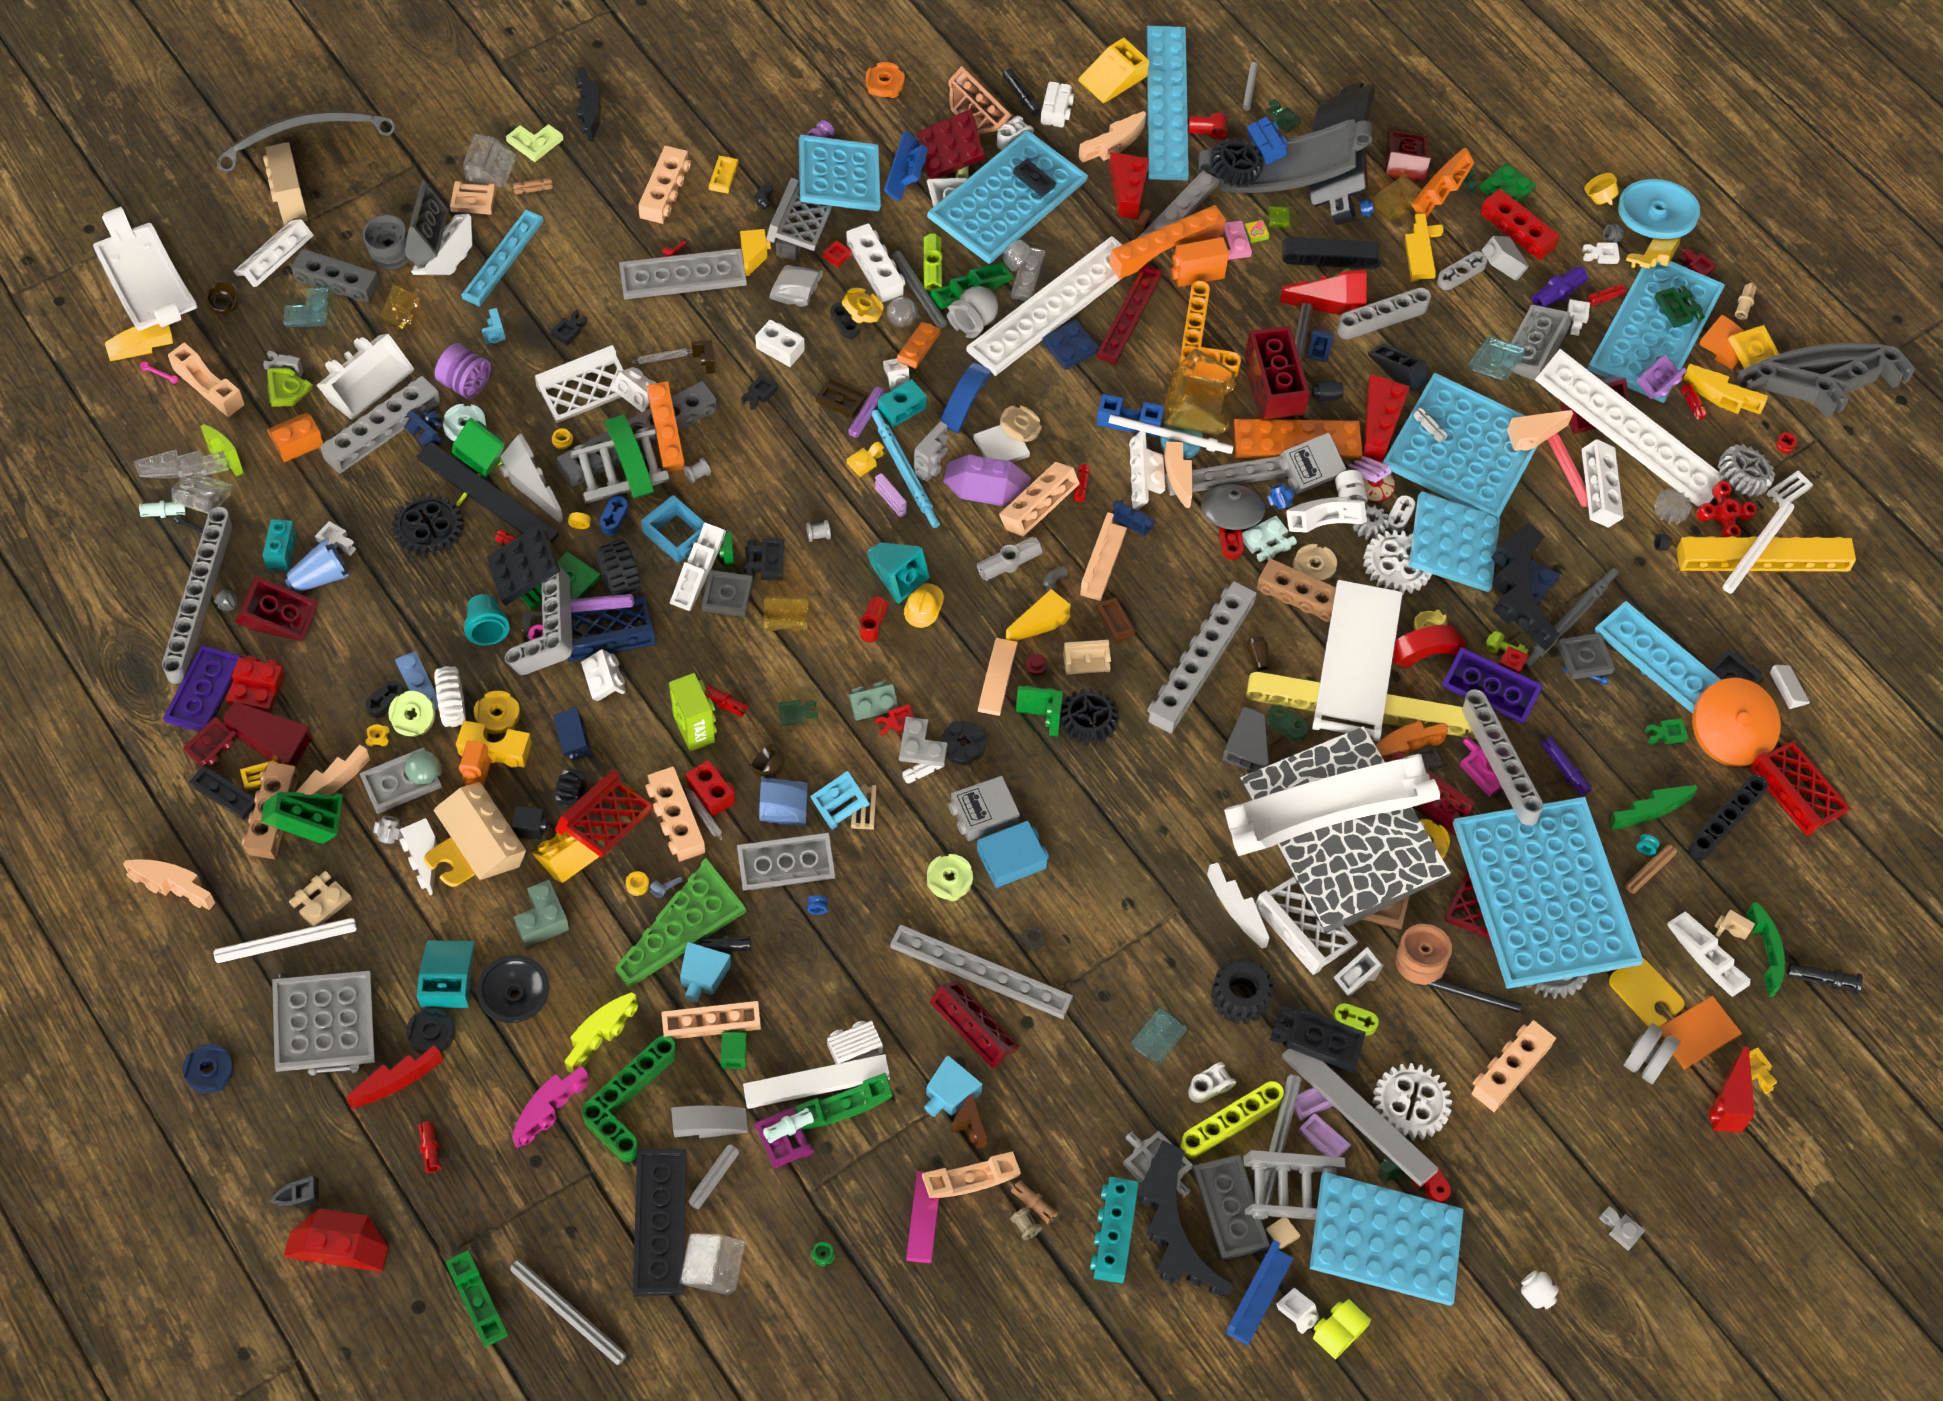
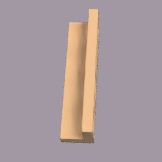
M1107 512L1084 574L1080 593L1082 596L1098 601L1102 600L1127 530L1126 527L1112 524L1114 514Z

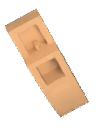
M1143 111L1121 121H1116L1110 125L1108 133L1081 143L1079 159L1083 163L1100 156L1105 161L1109 159L1110 152H1122L1142 132L1146 113Z
M126 860L123 863L128 872L126 875L131 880L137 883L139 881L145 883V886L154 893L160 892L166 896L171 890L179 897L184 895L189 898V901L196 907L201 908L203 906L208 910L215 904L211 893L201 888L202 883L198 875L185 868L154 860Z

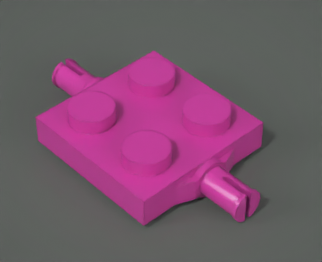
M1469 736L1463 741V744L1467 746L1471 753L1460 762V767L1491 797L1503 788L1481 746H1478Z

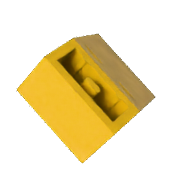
M1122 38L1109 46L1079 77L1078 81L1104 104L1148 76L1149 60L1125 38Z

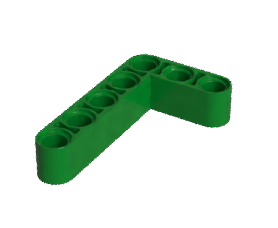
M660 1036L655 1039L582 1107L581 1111L586 1127L624 1162H631L636 1159L638 1150L637 1140L614 1115L676 1059L675 1042L669 1036ZM664 1047L671 1049L667 1053L660 1052V1049ZM646 1063L653 1064L650 1069L642 1068ZM626 1080H635L634 1084L632 1085L624 1084ZM609 1096H617L615 1101H606ZM591 1112L599 1113L596 1118L588 1117ZM608 1128L616 1129L613 1134L604 1133ZM625 1144H631L633 1146L628 1151H624L621 1149V1147Z

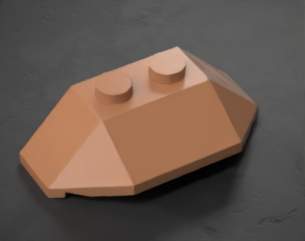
M961 66L950 78L951 111L958 115L971 109L974 113L979 135L998 131L1012 116L1008 109L964 67Z

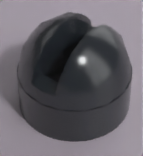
M1658 533L1655 536V550L1666 551L1671 547L1672 539L1669 535Z

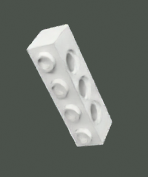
M868 223L847 231V245L881 302L903 295L904 277L897 272L894 260H890L888 257L887 249L884 244L881 245L876 230H872Z
M1596 439L1582 449L1590 520L1609 528L1624 518L1615 447Z

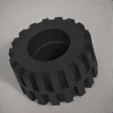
M622 538L596 547L598 566L611 596L631 594L641 590V579L635 559L628 544Z
M1240 958L1239 962L1236 959L1230 960V964L1225 963L1218 970L1214 979L1211 998H1213V1006L1218 1007L1217 1012L1220 1015L1225 1014L1224 1019L1228 1021L1230 1018L1235 1019L1234 1023L1238 1024L1240 1020H1243L1244 1024L1250 1022V1019L1256 1021L1259 1019V1016L1265 1014L1274 988H1272L1273 980L1269 979L1270 973L1268 970L1263 971L1264 966L1262 964L1257 966L1252 959H1250V962H1246V958ZM1234 984H1245L1254 991L1255 995L1251 998H1240L1234 995L1229 987Z

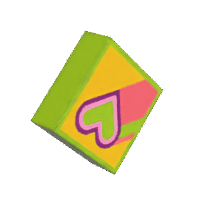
M1263 220L1244 224V229L1250 243L1269 239L1270 234Z

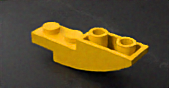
M1692 364L1688 365L1683 380L1687 384L1691 383L1695 391L1705 399L1737 414L1741 408L1761 414L1768 398L1767 395L1728 383L1729 376Z

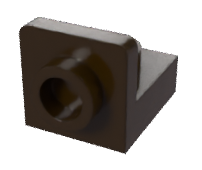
M712 340L692 342L693 357H701V365H706L707 374L715 373Z

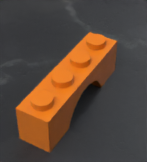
M668 382L647 385V395L654 421L662 470H667V472L683 470L684 459Z

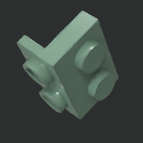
M886 681L874 683V688L865 690V686L853 688L852 693L847 694V697L850 699L854 720L857 721L885 714L890 710L899 708L893 684L887 685Z

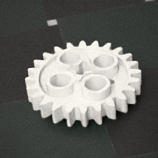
M1396 530L1393 531L1392 535L1385 531L1384 536L1378 534L1376 539H1371L1370 545L1368 544L1365 550L1363 566L1367 567L1366 574H1372L1371 581L1378 580L1377 587L1383 584L1385 585L1384 589L1400 590L1402 595H1404L1407 589L1412 594L1414 588L1419 591L1421 586H1425L1427 581L1430 580L1431 573L1409 566L1413 533L1407 537L1405 536V531H1402L1401 535H1398Z
M1410 1063L1408 1069H1405L1404 1065L1400 1064L1399 1071L1392 1067L1390 1074L1386 1072L1383 1074V1080L1379 1079L1377 1082L1379 1088H1375L1373 1092L1376 1097H1374L1372 1103L1377 1105L1375 1110L1381 1113V1116L1395 1129L1402 1132L1401 1134L1404 1137L1410 1134L1411 1140L1414 1141L1416 1135H1419L1424 1140L1426 1132L1429 1136L1433 1137L1435 1130L1440 1132L1443 1127L1442 1124L1447 1123L1448 1118L1446 1116H1449L1451 1113V1109L1447 1107L1451 1106L1452 1100L1446 1099L1449 1097L1450 1091H1443L1446 1082H1437L1440 1075L1430 1076L1432 1069L1425 1073L1423 1072L1422 1065L1419 1066L1418 1070H1414L1413 1064ZM1417 1083L1418 1089L1414 1099V1107L1411 1111L1410 1121H1408L1406 1116L1411 1102L1410 1098L1414 1090V1084ZM1398 1085H1405L1408 1088V1090L1403 1091L1398 1087ZM1426 1091L1430 1093L1432 1097L1427 1098L1423 1096L1421 1092ZM1393 1106L1400 1107L1403 1112H1396ZM1416 1113L1424 1114L1427 1119L1418 1118Z

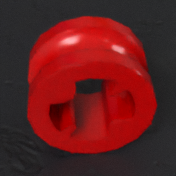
M1784 432L1779 436L1776 448L1782 453H1791L1797 445V438L1792 433Z

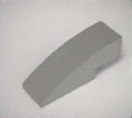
M684 1106L671 1108L674 1138L699 1135V1138L748 1133L746 1108L732 1106Z

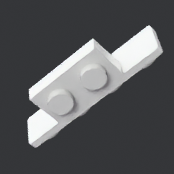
M1143 431L1132 437L1129 443L1132 483L1131 499L1135 510H1139L1148 503V490L1158 494L1165 491L1164 455L1146 449V432Z

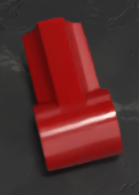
M1215 113L1211 117L1190 116L1188 132L1210 134L1213 139H1223L1227 136V116L1223 113Z
M878 596L871 598L864 616L860 619V638L865 642L871 643L879 638V630L889 608V603L884 598Z

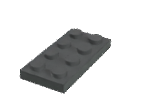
M1236 1155L1194 1165L1193 1173L1221 1261L1269 1249L1270 1245L1261 1219H1255L1253 1215H1245V1209L1251 1204H1255V1199L1241 1156Z

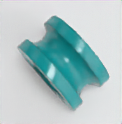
M1643 834L1636 848L1642 854L1653 856L1656 854L1660 842L1654 836Z

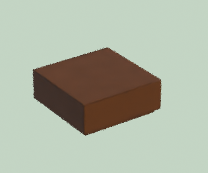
M1145 209L1137 220L1135 236L1139 237L1150 226L1152 215L1150 210Z

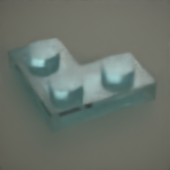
M307 288L306 305H285L284 326H327L328 288Z

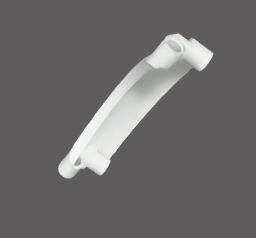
M1416 754L1285 789L1243 804L1224 809L1236 853L1240 856L1272 847L1293 837L1333 824L1369 815L1406 809L1440 799V793L1434 779L1430 780L1429 774L1426 773L1422 755Z

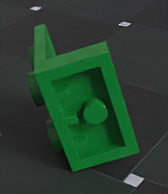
M1018 686L1016 712L1047 716L1045 727H1050L1049 736L1058 737L1063 691L1053 688L1040 689L1033 686Z

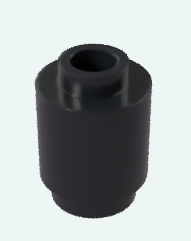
M1323 380L1316 381L1315 385H1312V397L1316 398L1317 402L1337 401L1339 398H1343L1344 389L1342 382Z

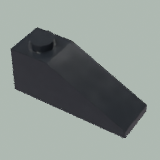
M1384 343L1368 352V356L1395 382L1410 386L1409 390L1415 391L1429 382L1425 360Z

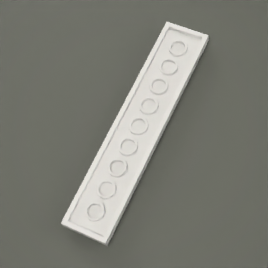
M1112 236L969 344L967 352L984 367L991 370V373L995 376L1042 341V337L1056 330L1121 280L1110 267L1109 262L1111 250L1122 244Z
M1559 349L1535 380L1699 507L1703 503H1710L1714 497L1712 495V487L1719 481H1723V476L1586 368Z

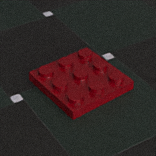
M971 109L917 132L920 145L923 144L928 149L925 165L930 179L941 178L986 159L974 113Z

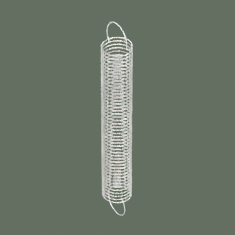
M677 349V350H673V351H669V352H667V353L661 354V355H659V356H657V357H654V358H651V359H648V360L639 362V360H642V359H644V358H647V357L652 356V355H655V354L645 355V356H642V357L638 358V362H639V364L644 363V362H645V363H652V362H657V361H661V360H665V359H669V358L684 357V356H687V355H686V354H687V351H684V352H682V353H679V354H676V355H673V356H670V357H667V358H664V359H660V358H662V357H664V356H666V355H669V354H672V353H675V352H678V351L683 350V349Z
M689 791L691 796L689 797V793L686 798L692 806L695 804L694 809L700 817H703L701 818L705 824L707 822L708 829L712 830L711 833L714 836V833H716V836H718L717 833L721 831L709 813H705L707 810L695 793L692 794L693 791Z

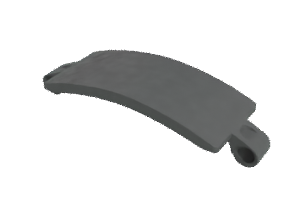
M324 110L300 113L269 123L242 137L220 154L217 159V165L222 171L230 172L235 168L238 150L244 149L272 134L303 124L325 121H371L377 131L384 136H389L394 132L395 124L388 117L359 111ZM389 121L391 129L388 132L381 131V122ZM223 157L231 158L233 161L232 166L229 168L223 167L220 162Z
M1354 119L1346 120L1313 133L1286 139L1288 143L1286 156L1278 160L1276 159L1268 165L1263 161L1264 166L1260 178L1253 185L1249 184L1247 187L1242 185L1238 188L1234 184L1231 187L1230 183H1224V180L1220 179L1219 188L1222 192L1229 193L1281 191L1311 185L1343 174L1356 167V152L1372 143V123L1365 120L1357 123ZM1201 151L1198 155V171L1201 173L1204 170L1212 176H1217L1218 174H1213V168L1210 167V157L1213 151Z

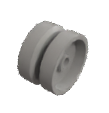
M1654 1023L1649 1026L1644 1035L1641 1034L1630 1051L1629 1058L1623 1065L1634 1073L1640 1069L1644 1062L1648 1065L1642 1073V1079L1653 1085L1681 1043L1680 1040L1669 1035L1661 1046L1657 1044L1663 1034V1029Z

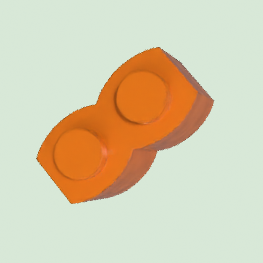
M469 740L466 742L459 765V770L463 774L462 781L466 786L481 782L483 787L485 785L491 765V758L488 756V747L484 743Z

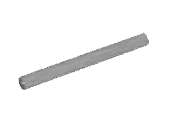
M1290 1074L1287 1077L1269 1152H1284L1301 1083L1299 1076ZM1275 1168L1264 1170L1265 1205H1271L1278 1176Z
M518 1259L511 1265L512 1273L615 1364L619 1365L625 1359L626 1353L525 1263Z

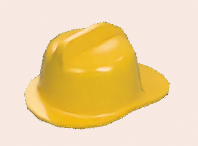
M1612 173L1600 174L1591 179L1584 187L1587 195L1598 205L1607 202L1611 206L1612 199L1619 194L1617 179Z
M924 583L910 594L904 608L906 621L910 625L924 628L934 623L944 600L942 590L934 584Z

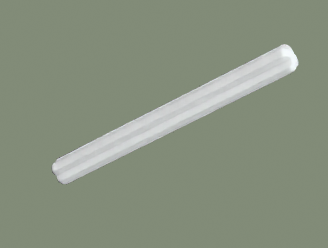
M1785 501L1724 583V591L1730 594L1735 591L1793 511L1794 505Z
M349 918L214 950V958L217 963L346 934L356 931V923L354 918Z

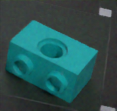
M911 379L906 383H901L891 392L884 393L878 399V410L887 423L894 428L926 409L927 396Z
M271 519L262 555L267 570L289 572L297 539V532L293 521Z

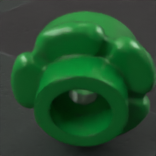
M819 1242L811 1250V1259L815 1260L818 1266H825L827 1263L831 1264L835 1259V1249L827 1242Z

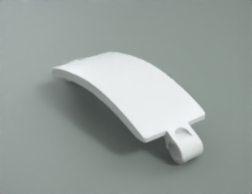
M122 207L103 213L104 216L102 218L111 237L94 243L93 247L136 329L140 331L159 324L162 328L182 320L181 314L196 309L195 300L177 273L152 224L146 223L131 229Z

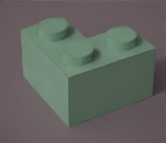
M550 880L527 888L534 909L514 916L516 928L524 947L527 948L569 931L567 918Z

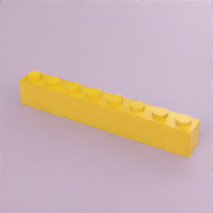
M1682 537L1676 548L1680 571H1734L1758 537ZM1773 537L1749 571H1850L1856 561L1852 538Z

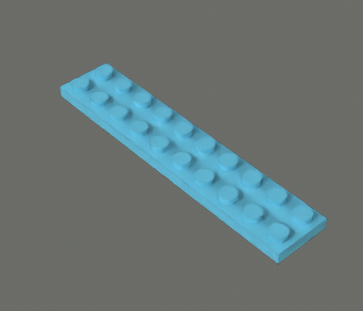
M1147 26V59L1149 60L1147 76L1148 179L1188 181L1186 27Z

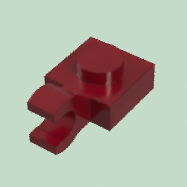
M1687 247L1678 258L1682 264H1689L1688 269L1704 276H1708L1717 266L1704 254L1700 253L1697 256Z

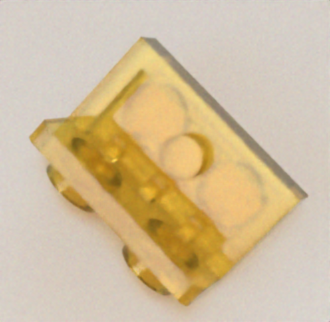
M393 284L378 321L399 331H402L405 325L409 326L413 318L411 310H415L420 301V298L417 297L419 290L415 288L414 292L410 293Z
M765 596L763 629L774 631L779 629L807 630L808 597Z

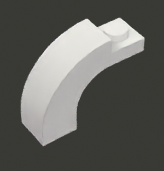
M1351 497L1314 500L1287 510L1289 531L1309 532L1316 527L1331 523L1363 524L1367 522L1365 502L1351 500Z

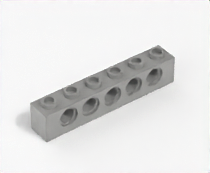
M423 376L410 382L407 387L394 393L384 403L377 405L375 409L361 416L358 421L344 428L335 437L325 441L320 446L324 460L341 474L404 430L405 424L411 418L407 415L410 410L414 411L421 418L425 411L429 412L441 404L438 390Z

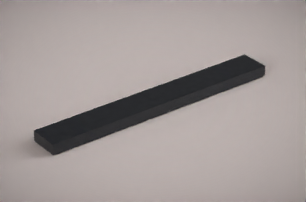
M432 442L416 456L417 460L463 493H466L467 496L521 534L542 523L547 530L551 544L559 536L557 530Z

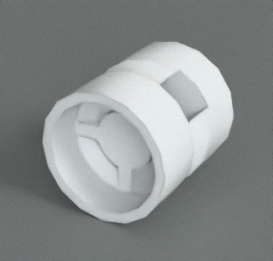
M1347 470L1335 477L1336 489L1339 493L1338 497H1351V500L1364 501L1365 504L1367 503L1368 499L1361 472Z

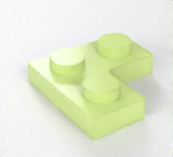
M548 124L537 134L533 135L520 125L506 136V140L517 150L536 162L563 140V134Z

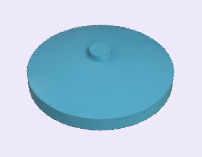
M1647 179L1635 182L1624 189L1619 199L1618 212L1622 221L1641 235L1657 239H1673L1686 235L1694 229L1699 219L1700 206L1695 196L1681 185L1666 180Z

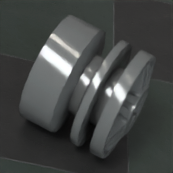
M385 214L371 219L365 225L363 240L372 261L377 267L384 270H395L403 267L410 261L405 253L408 232L401 219L394 215Z

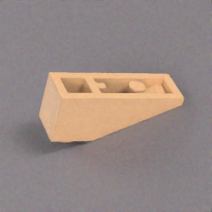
M1572 410L1512 418L1507 432L1514 451H1526L1535 448L1568 426L1573 415Z

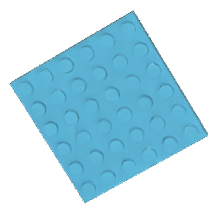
M1434 373L1382 464L1390 466L1392 472L1456 503L1488 513L1498 519L1538 446L1526 451H1514L1507 428L1512 418L1525 415ZM1420 407L1427 412L1426 415H1430L1441 426L1440 429L1443 428L1448 433L1447 438L1443 442L1439 443L1434 438L1435 435H1431L1420 424L1421 421L1418 422L1414 418V412Z

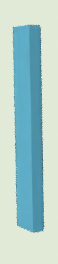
M528 210L523 212L461 294L463 300L477 306L482 305L544 222L543 216Z

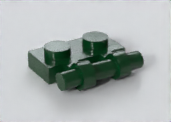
M1685 285L1678 288L1679 293L1672 287L1655 294V300L1673 328L1692 323L1693 316L1698 321L1705 318L1702 313V307L1693 299L1694 295L1690 290H1687Z

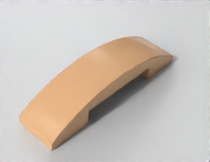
M1009 1152L992 1156L986 1162L946 1171V1168L926 1172L922 1174V1178L929 1198H942L986 1189L1021 1175L1014 1153Z

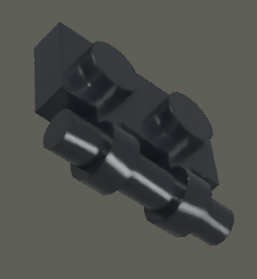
M763 538L762 546L756 545V540L754 539L748 540V546L745 548L747 563L744 564L746 575L753 576L754 580L755 573L761 572V580H783L785 540ZM762 556L761 562H755V558Z

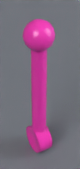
M148 362L140 364L143 371L149 370L169 379L173 384L178 382L177 376H170L150 367Z

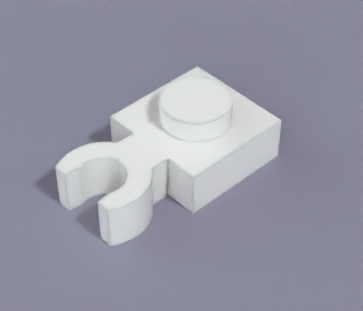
M1597 243L1596 247L1586 244L1582 249V252H1588L1584 255V261L1597 259L1599 264H1618L1620 259L1617 243Z

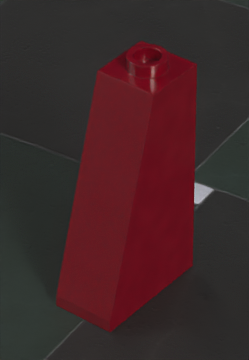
M235 701L224 714L226 727L231 731L235 730L237 732L235 737L268 760L278 764L296 767L312 740L309 726Z

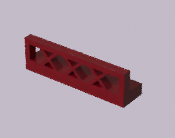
M957 980L941 985L929 1001L992 1069L998 1067L1006 1055L1019 1049L1020 1046Z

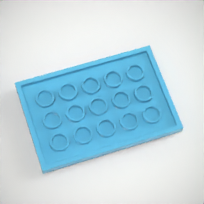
M1324 1172L1321 1175L1310 1269L1434 1302L1452 1305L1455 1299L1463 1209Z

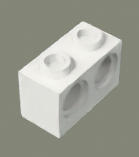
M769 320L756 335V348L791 367L804 352V338L800 334L788 330L782 324Z

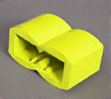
M1350 1299L1344 1303L1339 1301L1330 1311L1333 1315L1328 1320L1322 1318L1314 1327L1316 1332L1313 1339L1334 1359H1337L1371 1322V1319Z

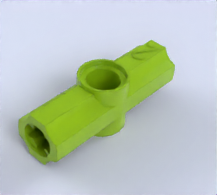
M929 234L924 237V288L929 293H931L932 289L942 287L941 237L937 234Z

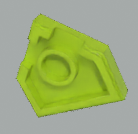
M290 368L267 369L268 393L271 407L294 406L313 388V384L298 377Z

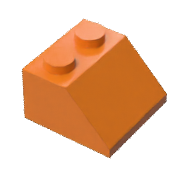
M308 413L267 429L284 462L320 448L323 445L320 431Z

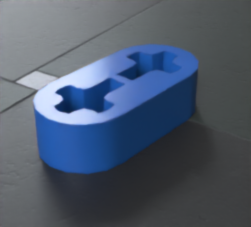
M615 496L609 500L600 518V528L604 534L613 535L619 531L628 513V504L625 498ZM619 505H622V507H619V508L617 509V511L615 512V508H614V507H618ZM613 519V524L606 526V524H609Z

